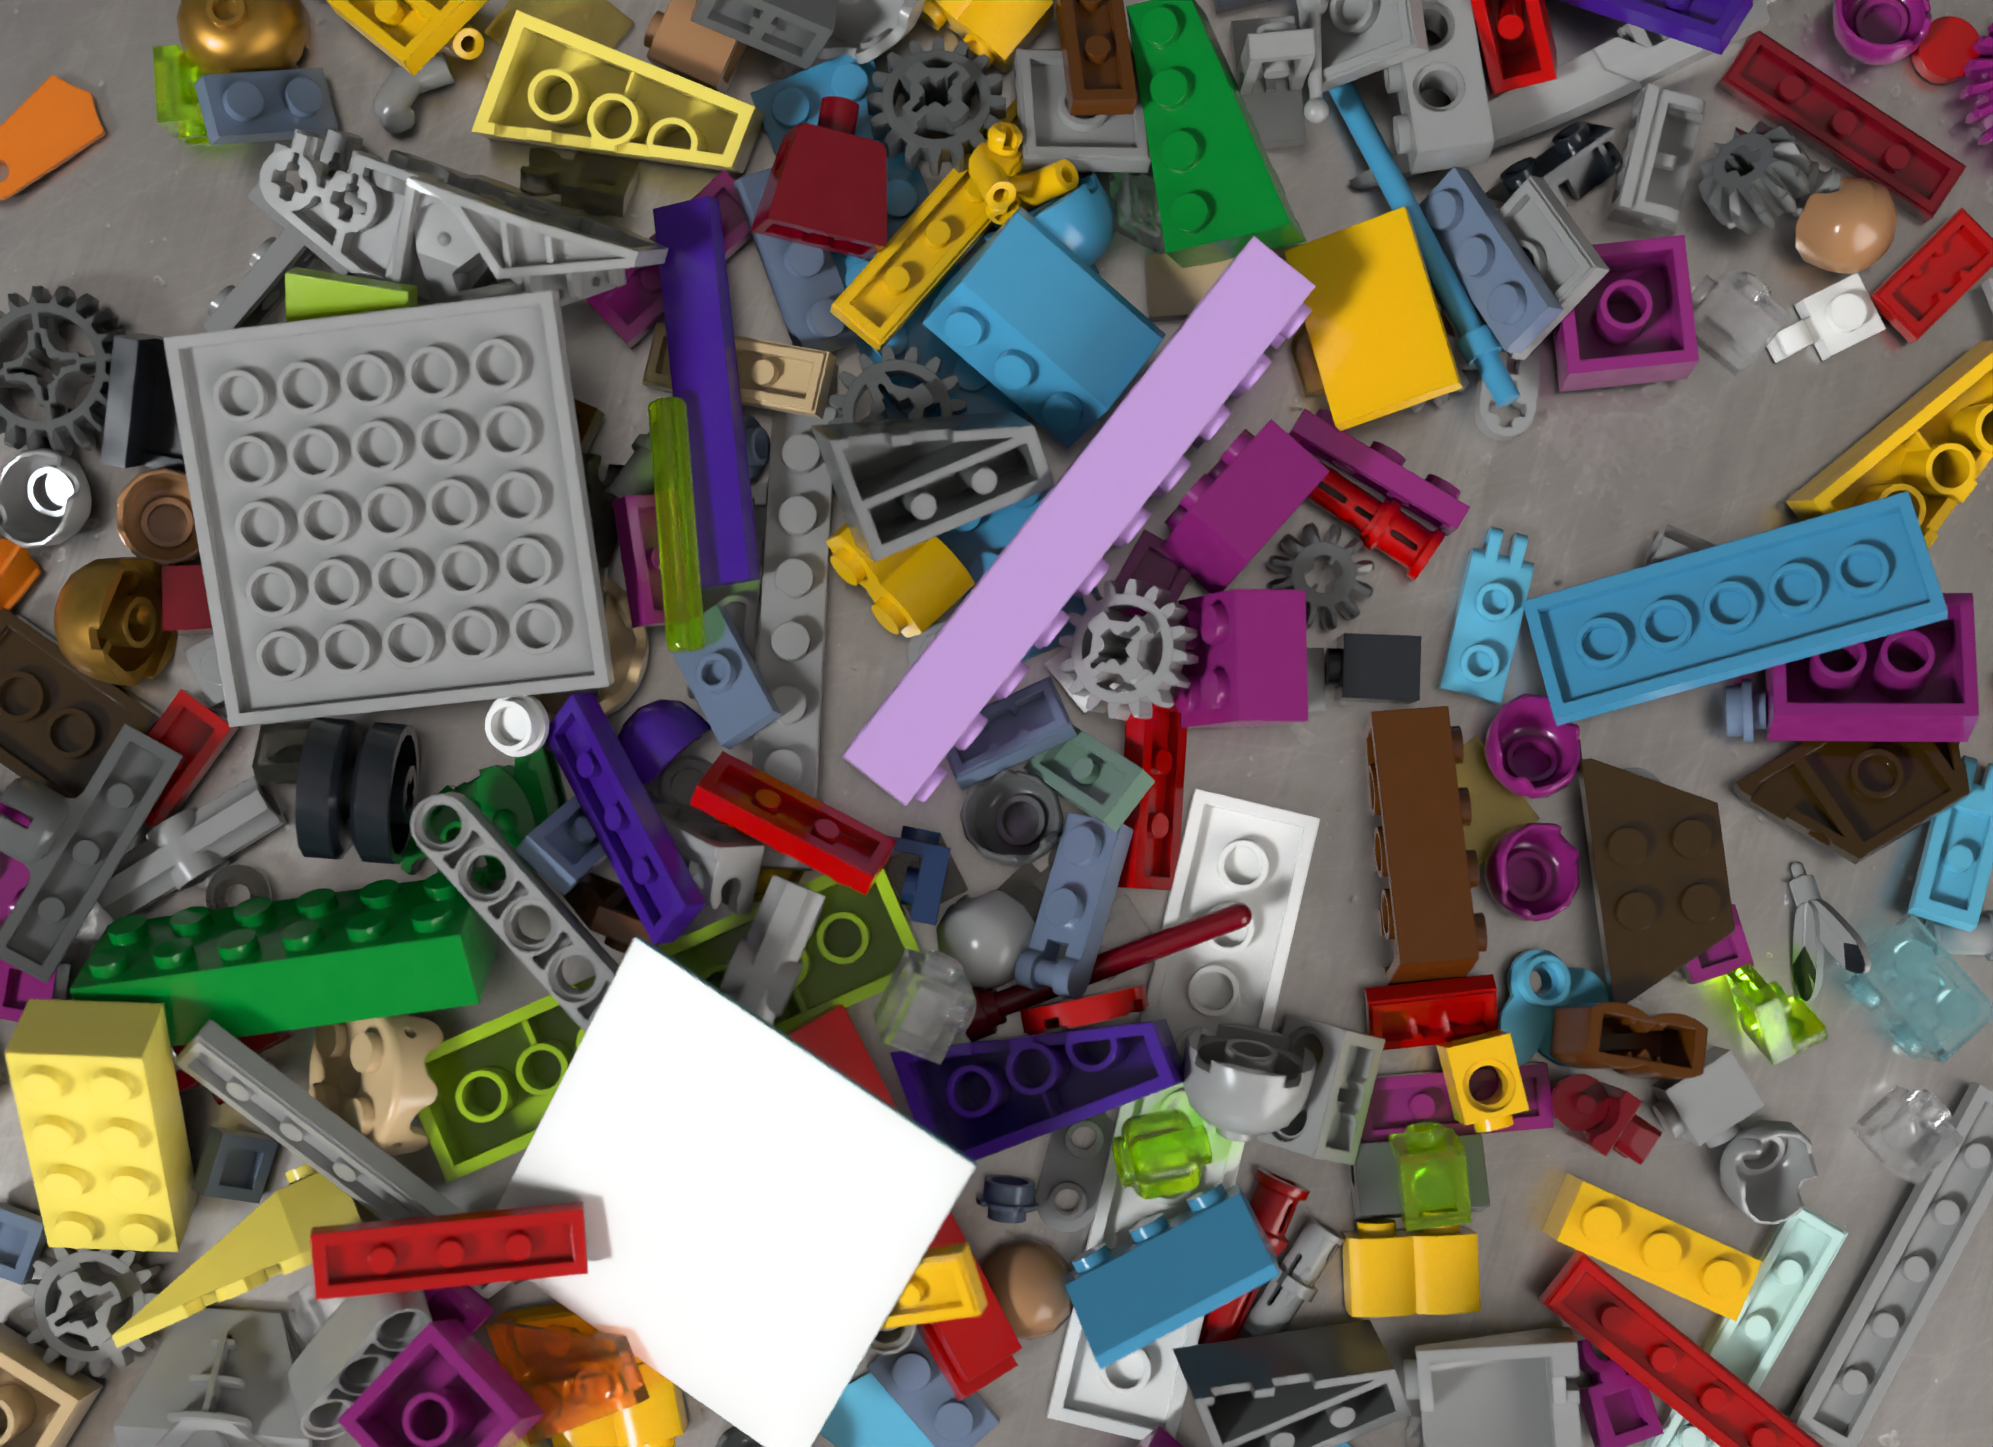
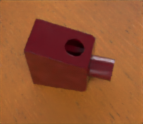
M837 96L823 97L821 99L817 125L798 123L784 136L753 220L751 232L865 260L886 247V147L879 141L855 135L859 104L857 102Z

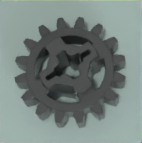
M936 36L932 44V50L923 51L921 45L916 40L910 41V57L903 59L901 56L891 52L887 55L889 73L875 71L872 76L875 93L867 95L868 114L874 116L870 119L872 135L874 139L885 138L886 156L889 159L903 151L905 153L906 170L912 172L919 165L920 161L929 162L931 175L938 176L941 171L942 162L950 161L958 173L965 171L964 156L968 153L972 155L975 148L981 142L986 143L985 139H988L989 128L993 124L1001 122L999 121L1000 119L1006 118V98L1000 96L1003 94L1002 77L1000 74L988 75L989 57L983 54L972 61L969 60L967 42L961 41L954 51L951 52L945 50L942 37ZM901 93L905 96V104L902 106V115L898 118L894 109ZM976 95L980 106L973 120L969 115V107H971V98Z
M887 345L883 346V362L874 364L863 353L858 356L862 373L856 377L845 371L841 372L839 375L840 380L848 391L846 395H830L829 403L833 408L842 411V417L834 418L828 421V424L855 422L856 407L866 389L869 391L873 401L869 416L859 422L888 419L887 406L882 394H886L892 404L896 403L901 410L912 407L913 410L908 414L909 419L928 417L935 413V409L941 407V416L961 415L967 412L966 400L950 399L949 395L959 387V380L956 375L942 380L937 377L942 366L941 359L937 356L931 359L925 366L918 364L917 347L910 346L904 360H895L891 346ZM889 376H909L922 383L913 389L894 385Z

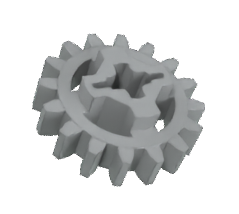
M1129 578L1126 587L1121 583L1109 580L1104 582L1105 598L1093 593L1082 596L1084 604L1088 609L1084 615L1073 612L1068 613L1070 616L1069 622L1076 627L1074 636L1059 637L1058 644L1071 648L1072 657L1064 660L1059 666L1060 671L1077 674L1078 678L1072 682L1068 690L1073 695L1083 697L1089 695L1086 709L1098 713H1104L1108 710V717L1112 719L1127 721L1132 713L1135 718L1147 720L1152 718V702L1159 707L1169 709L1175 705L1173 697L1169 692L1172 686L1189 688L1191 682L1181 673L1183 664L1191 665L1198 663L1199 656L1185 651V643L1197 637L1198 633L1197 629L1180 626L1179 622L1185 617L1188 609L1185 605L1172 602L1168 604L1170 591L1154 585L1149 589L1147 582ZM1129 608H1141L1147 614L1144 617L1136 615L1131 619L1123 616L1120 611ZM1125 681L1128 684H1133L1136 690L1119 693L1109 686L1112 683L1121 684Z
M53 1247L56 1259L45 1256L33 1264L37 1273L42 1276V1279H34L22 1285L21 1291L34 1297L35 1300L34 1305L19 1311V1316L22 1319L36 1320L38 1328L33 1330L26 1339L29 1344L43 1339L47 1342L49 1347L42 1359L45 1363L48 1364L64 1356L67 1358L66 1374L74 1375L81 1371L88 1362L92 1376L99 1377L109 1371L111 1361L120 1370L134 1362L132 1349L142 1353L151 1348L155 1343L148 1334L117 1348L112 1338V1335L128 1322L126 1312L131 1297H133V1317L163 1291V1289H152L150 1280L155 1278L161 1271L159 1265L143 1269L138 1263L144 1251L129 1250L124 1253L121 1250ZM97 1263L113 1268L121 1276L118 1277L102 1272ZM59 1286L62 1293L56 1310L55 1295ZM110 1291L113 1293L110 1299L102 1302L103 1306L98 1308L97 1311L93 1313L88 1311L80 1316H76L75 1312L86 1306L85 1302L93 1296L98 1295L100 1297ZM67 1332L86 1337L90 1345L77 1341Z

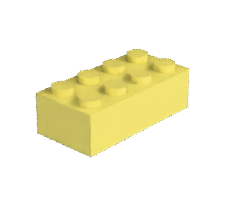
M29 999L5 1051V1056L48 1247L179 1252L198 1194L197 1191L192 1189L194 1172L164 1005Z

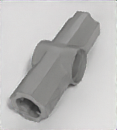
M252 776L228 792L222 793L218 798L199 809L193 807L184 810L151 829L145 835L148 839L147 841L124 855L97 900L101 908L114 921L125 916L135 915L154 905L158 900L176 889L183 891L191 888L224 869L230 863L229 857L287 823L282 812L283 809L272 790L264 784L259 776Z
M773 875L747 939L741 938L732 956L720 991L773 1026L776 1016H782L795 988L804 963L800 961L808 939L812 936L813 929L822 912V905L826 896Z

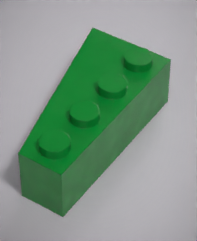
M1149 0L1126 6L1166 254L1182 268L1233 259L1253 237H1256L1271 250L1307 242L1299 222L1291 210L1283 186L1271 165L1259 138L1260 135L1244 104L1231 69L1203 9L1195 0Z

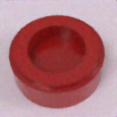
M1954 16L1937 18L1931 22L1927 36L1918 48L1911 53L1913 64L1918 73L1930 82L1936 84L1956 82L1966 75L1963 71L1964 65L1971 59L1980 58V54L1973 49V44L1979 39V35L1975 28L1964 19Z

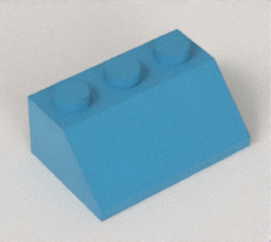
M1021 206L942 288L922 322L930 331L1067 448L1109 410L1166 335Z
M1221 1182L1212 1184L1187 1199L1190 1209L1169 1220L1166 1219L1163 1212L1153 1215L1129 1230L1133 1238L1132 1240L1111 1251L1106 1243L1099 1244L1071 1261L1075 1270L1067 1273L1065 1287L1100 1369L1111 1365L1280 1275L1275 1250L1239 1183L1226 1190Z

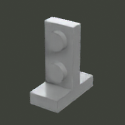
M1294 15L1232 21L1230 25L1234 79L1244 104L1256 125L1264 149L1303 146L1306 141L1302 87L1316 56L1314 28L1296 30Z
M259 182L249 192L247 197L285 230L278 238L270 237L265 240L253 253L249 262L252 268L236 286L229 285L225 287L213 299L208 308L210 317L202 325L208 332L263 325L286 298L285 273L294 267L311 269L321 259L337 274L354 276L275 211L264 199Z

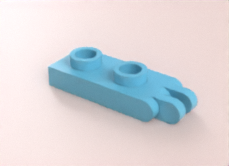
M1490 526L1483 550L1472 547L1468 556L1436 689L1493 704H1500L1524 613L1522 601L1527 600L1534 572V563L1523 560L1528 543V535L1515 532L1510 543L1508 555L1504 556L1499 554L1504 530Z
M1964 755L1961 760L1966 764L1970 794L1962 802L1931 819L1907 913L1972 932L1978 926L1993 866V763H1988L1981 785L1973 783L1977 759Z

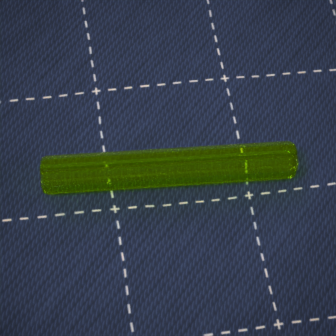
M663 397L649 403L648 415L666 642L670 652L692 653L704 649L706 641L687 405L682 398Z

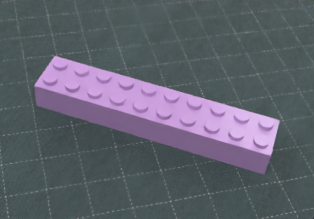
M1253 237L1230 262L840 757L900 804L907 805L913 797L919 802L924 803L948 773L939 765L942 759L953 746L959 751H965L989 721L980 713L992 696H995L998 700L1006 699L1028 672L1029 667L1021 662L1024 655L1032 645L1039 650L1043 646L1047 647L1069 620L1070 616L1061 610L1072 595L1079 600L1083 595L1087 596L1107 572L1111 565L1102 556L1112 544L1118 549L1124 544H1128L1148 520L1151 513L1142 507L1151 494L1159 499L1165 492L1168 493L1189 468L1192 462L1183 456L1184 452L1191 444L1199 449L1205 441L1208 442L1229 417L1232 411L1223 404L1230 394L1238 399L1264 373L1272 362L1263 353L1266 348L1271 345L1277 350L1285 339L1289 340L1305 321L1312 309L1304 303V300L1315 288V285L1256 237Z

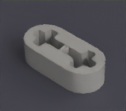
M1543 341L1525 360L1517 359L1514 364V371L1510 376L1521 396L1510 405L1515 409H1520L1521 416L1514 417L1509 421L1507 427L1499 425V415L1489 412V405H1495V402L1478 373L1474 416L1479 430L1488 438L1497 441H1508L1520 436L1533 423L1539 392L1544 351ZM1501 351L1499 355L1504 365L1507 366V353Z

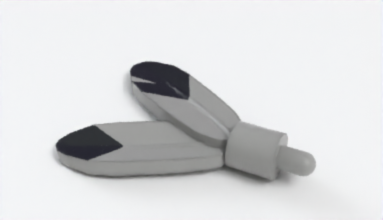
M1797 861L1791 865L1794 879L1789 882L1796 906L1798 907L1795 914L1793 934V980L1801 999L1813 1001L1818 996L1823 984L1824 947L1845 970L1856 974L1868 973L1871 967V960L1862 938L1838 911L1828 902L1822 900L1814 875H1807L1804 865Z

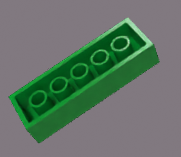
M441 871L429 876L425 880L398 883L392 879H383L369 883L362 889L334 892V890L329 888H319L306 892L298 898L271 901L267 897H256L245 900L235 907L208 910L204 906H193L182 909L171 916L146 919L142 915L125 916L107 925L71 986L70 992L74 1001L163 1004L171 1046L188 1044L210 1019L236 1038L479 1004L501 938ZM483 871L475 872V878L478 883L485 889H488Z

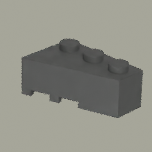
M1013 412L811 425L855 545L873 562L1055 486L1035 426Z
M1370 1319L1173 1349L1212 1447H1336L1411 1415L1396 1370Z

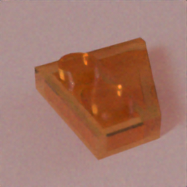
M505 1317L486 1325L500 1365L545 1412L539 1421L526 1433L530 1445L635 1406L650 1398L626 1335L600 1331L593 1334H584L575 1327L551 1324L547 1327L518 1324L517 1318Z

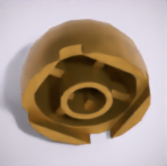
M181 0L176 18L182 48L201 75L298 69L299 67L296 63L302 56L304 46L308 49L311 37L308 14L300 0Z
M117 557L95 559L70 575L58 595L54 609V630L60 651L78 671L99 681L126 686L140 685L138 683L140 679H154L163 671L173 654L178 635L163 631L161 565L147 558Z

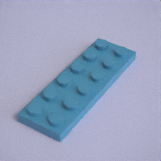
M1909 491L1522 601L1557 726L1948 619V609Z

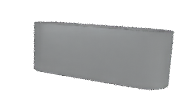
M423 1290L346 1297L295 1360L288 1372V1381L300 1428L305 1436L316 1440H327L347 1432L337 1419L427 1324L432 1322Z

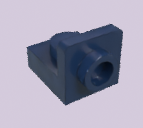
M903 826L900 838L889 836L897 841L893 850L922 856L920 868L907 867L900 904L912 907L910 921L936 925L951 848L938 846L941 835L939 832Z

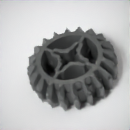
M32 286L29 302L18 293L8 294L10 312L5 314L0 310V434L5 433V445L16 450H20L26 444L28 450L52 448L54 451L67 453L70 457L73 452L74 441L87 451L96 449V439L93 431L97 429L104 434L114 335L131 333L123 328L115 329L119 322V316L109 308L99 311L98 299L88 293L83 294L77 299L75 291L67 286H58L53 297L49 290L43 286ZM58 324L80 327L89 338L95 355L85 356L79 352H69L67 340L59 334ZM28 337V345L25 352L18 359L12 360L18 347ZM52 361L64 365L60 367L58 376L52 374L55 378L52 383L39 378L44 377L46 368L53 370L49 365ZM93 382L86 398L76 407V396L79 390L86 384ZM19 387L27 392L34 391L37 405L44 408L45 420L28 419L15 404L10 388Z

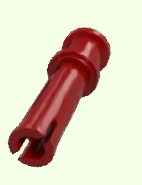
M1321 462L1330 470L1322 479V482L1345 496L1347 502H1341L1319 486H1316L1307 498L1360 533L1359 538L1363 542L1362 547L1368 551L1377 548L1407 568L1406 576L1415 581L1447 533L1439 528L1433 532L1403 513L1401 511L1402 503L1393 498L1391 501L1386 497L1384 502H1381L1342 476L1339 472ZM1355 506H1360L1372 514L1373 518L1371 521L1356 512ZM1396 530L1414 542L1417 548H1410L1392 536L1390 532Z
M1257 1168L1254 1178L1258 1184L1249 1204L1276 1255L1279 1256L1281 1251L1286 1250L1289 1243L1285 1233L1299 1201L1307 1200L1310 1190L1282 1175L1263 1168ZM1260 1286L1205 1314L1198 1345L1237 1339Z

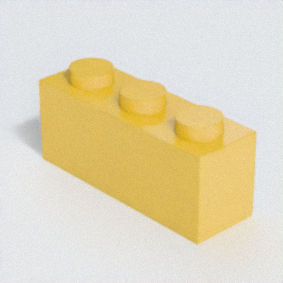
M1568 1172L1542 1229L1543 1232L1565 1245L1736 1322L1762 1264V1261L1739 1249Z

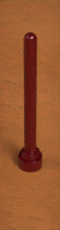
M1234 903L1097 954L1089 985L1242 929L1251 922V909L1244 903ZM1017 984L998 992L995 988L983 990L980 987H972L954 994V1002L963 1030L968 1039L974 1042L996 1034L997 1026L1007 1022V1015L1056 998L1059 995L1055 994L1052 987L1049 986L1042 990H1034Z

